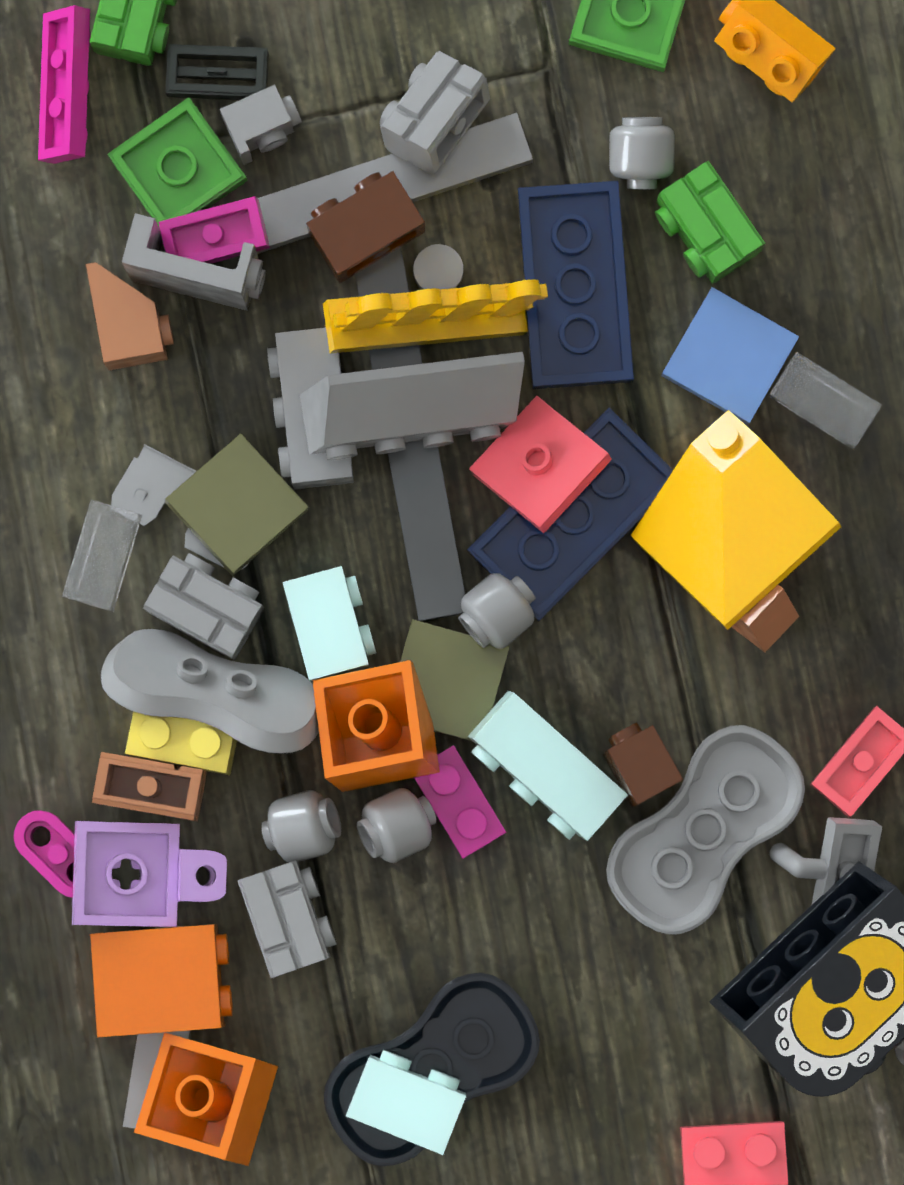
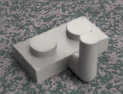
M828 817L820 859L803 858L784 843H777L772 846L770 858L796 878L816 879L813 904L858 861L874 871L882 826L874 820Z

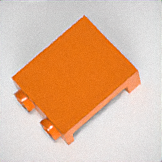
M217 924L90 934L97 1038L224 1027V1017L233 1016L231 985L222 986L220 965L229 964L227 934H218Z

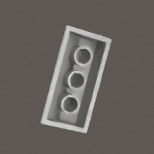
M523 352L327 375L299 394L309 455L326 453L327 460H341L357 456V448L375 446L376 454H387L405 450V442L423 440L424 448H433L454 443L453 436L470 434L472 442L501 437L500 430L517 420L525 362Z

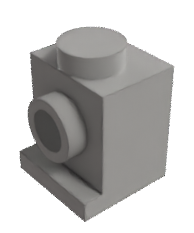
M275 84L220 109L224 124L243 165L253 161L251 151L259 148L260 152H268L286 143L288 140L286 135L294 132L293 126L302 123L291 96L288 95L281 98Z

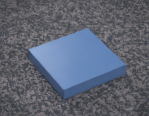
M711 287L661 376L724 412L729 410L741 422L749 425L799 336Z

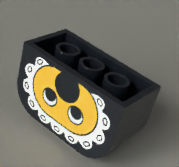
M859 861L709 1001L746 1044L796 1090L817 1097L841 1093L852 1087L864 1075L876 1071L885 1061L886 1054L904 1039V895L895 885Z

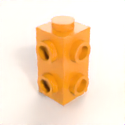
M732 0L718 19L724 24V27L714 40L715 43L725 50L731 60L740 65H745L764 80L766 86L772 92L784 96L792 103L810 86L836 50L834 46L775 0Z

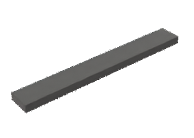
M401 247L355 274L359 297L376 293L395 294L409 292ZM419 345L369 350L372 370L422 364ZM423 440L405 442V450L388 453L418 620L424 622L461 615L463 613L461 600L465 595L439 450L438 447L424 448Z

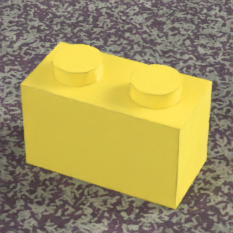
M133 712L125 754L131 757L230 775L237 740L211 725L196 720L149 716Z

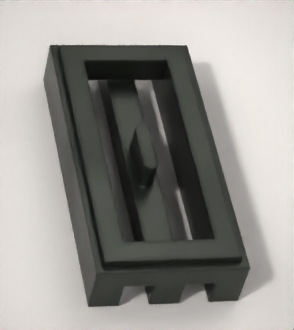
M168 44L166 96L175 98L241 100L266 89L268 48ZM178 59L255 61L257 66L256 69L178 66ZM177 78L256 81V86L177 83Z

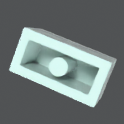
M339 566L283 582L310 682L313 683L312 680L370 668L367 656L376 654L369 625L359 627L353 607L363 605L355 576L345 578L343 568Z
M386 1050L382 1051L380 1058L370 1055L346 1116L443 1155L466 1098L465 1092L457 1090L460 1080L431 1069L428 1078L409 1070L412 1061Z

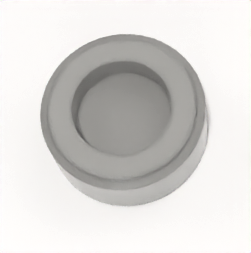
M434 244L424 248L414 261L413 273L415 282L421 290L458 288L463 279V262L461 257L453 248L447 245Z

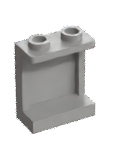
M134 214L122 259V264L132 282L248 311L251 298L259 300L265 281L266 270L262 269L263 261L259 260L254 244L244 242L237 268L228 269L161 252L163 240L155 218Z

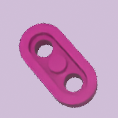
M33 811L24 815L14 830V843L17 850L58 892L73 898V880L69 876V869L74 864L75 833L53 813ZM46 827L50 831L51 839L47 845L40 847L34 842L33 834L37 828Z

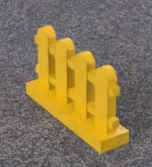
M533 279L505 284H476L461 288H432L406 293H376L361 297L328 299L323 303L329 353L524 335L528 332L525 310L532 309L534 301L548 297L546 284H540L539 280Z

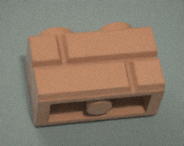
M101 752L92 803L198 822L207 771Z

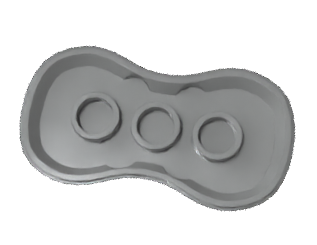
M158 629L134 631L109 652L102 666V688L111 699L126 709L149 716L196 720L211 725L240 743L259 751L268 753L296 752L308 746L319 733L313 683L302 674L289 668L230 661L208 653L175 633Z
M744 725L729 726L708 736L702 741L692 756L683 783L672 800L659 812L626 830L614 844L608 858L606 871L608 884L618 902L639 922L661 933L682 934L703 924L717 908L730 873L738 861L750 849L787 828L797 816L803 803L805 785L804 777L793 757L767 734Z

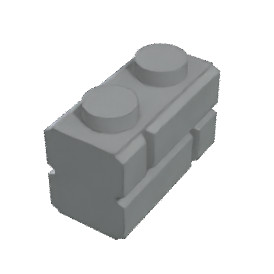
M441 51L436 52L427 65L420 63L414 69L408 82V91L399 102L391 101L384 109L380 119V129L385 148L405 161H411L414 166L431 175L435 174L490 100L487 78L479 71L465 64L461 65L458 60Z
M188 553L184 561L173 555L162 572L158 583L149 595L143 609L235 661L264 610L263 605L255 601L259 592L235 578H232L229 585L213 578L211 574L215 567Z
M295 860L238 880L270 978L331 958L328 947L336 945V941L327 915L317 918L311 899L320 896L310 867L301 870L299 863Z

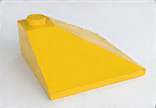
M728 410L690 444L632 532L631 537L728 630L841 528V525L773 451Z

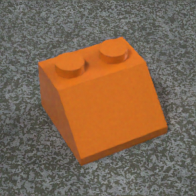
M411 660L312 680L324 776L326 780L339 790L345 792L440 773L433 722Z
M164 1032L134 1133L219 1159L249 1166L278 1066Z

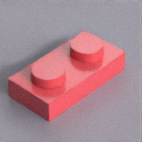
M875 706L810 785L846 816L851 817L904 754V728L878 706Z

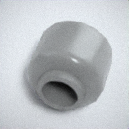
M623 117L622 125L611 130L609 143V169L611 174L617 178L627 179V189H657V179L667 178L674 172L675 134L672 128L662 125V117Z
M492 573L463 596L461 600L463 613L458 619L469 635L482 648L490 644L495 648L503 649L534 623L535 616L530 603L536 598L526 583L518 576L509 580L504 575Z
M397 788L364 805L361 812L362 819L357 821V830L365 849L373 858L380 856L386 862L396 863L429 846L432 839L431 826L436 824V816L426 797L421 796L417 798L410 790Z
M307 790L279 798L271 803L268 810V820L262 822V835L270 851L276 850L282 859L287 862L295 860L300 862L329 853L334 847L335 838L341 836V822L337 808L330 798L324 799L320 793Z

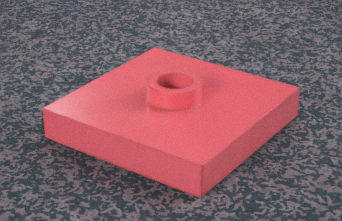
M536 396L517 416L516 422L510 424L501 433V437L497 438L469 470L473 476L544 534L608 465L612 458L607 451L540 397Z

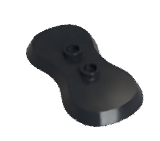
M473 973L453 979L437 992L422 1016L409 1030L393 1040L357 1050L337 1064L327 1080L324 1091L325 1110L334 1130L355 1155L369 1164L392 1166L414 1158L424 1147L346 1116L369 1056L373 1055L380 1058L382 1051L386 1050L412 1061L409 1070L427 1078L431 1069L460 1080L457 1090L466 1093L465 1103L472 1098L506 1089L520 1081L527 1074L539 1052L540 1038L535 1020L529 1008L514 989L496 976L485 973Z

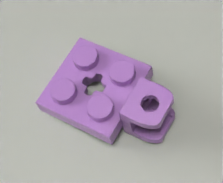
M75 821L72 925L177 927L178 901L209 902L218 900L226 894L227 859L221 853L210 850H179L180 824ZM122 859L130 860L131 868L139 869L140 871L139 880H132L129 889H121L120 881L112 879V869L120 868ZM202 866L209 872V880L203 886L196 880V872Z

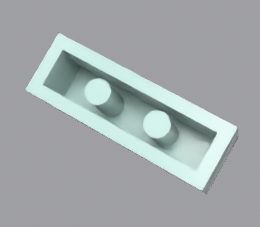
M507 691L467 736L477 745L471 753L492 772H495L499 766L506 770L515 779L509 787L531 806L537 800L553 812L547 821L569 840L577 834L588 841L628 796L624 790L514 692Z

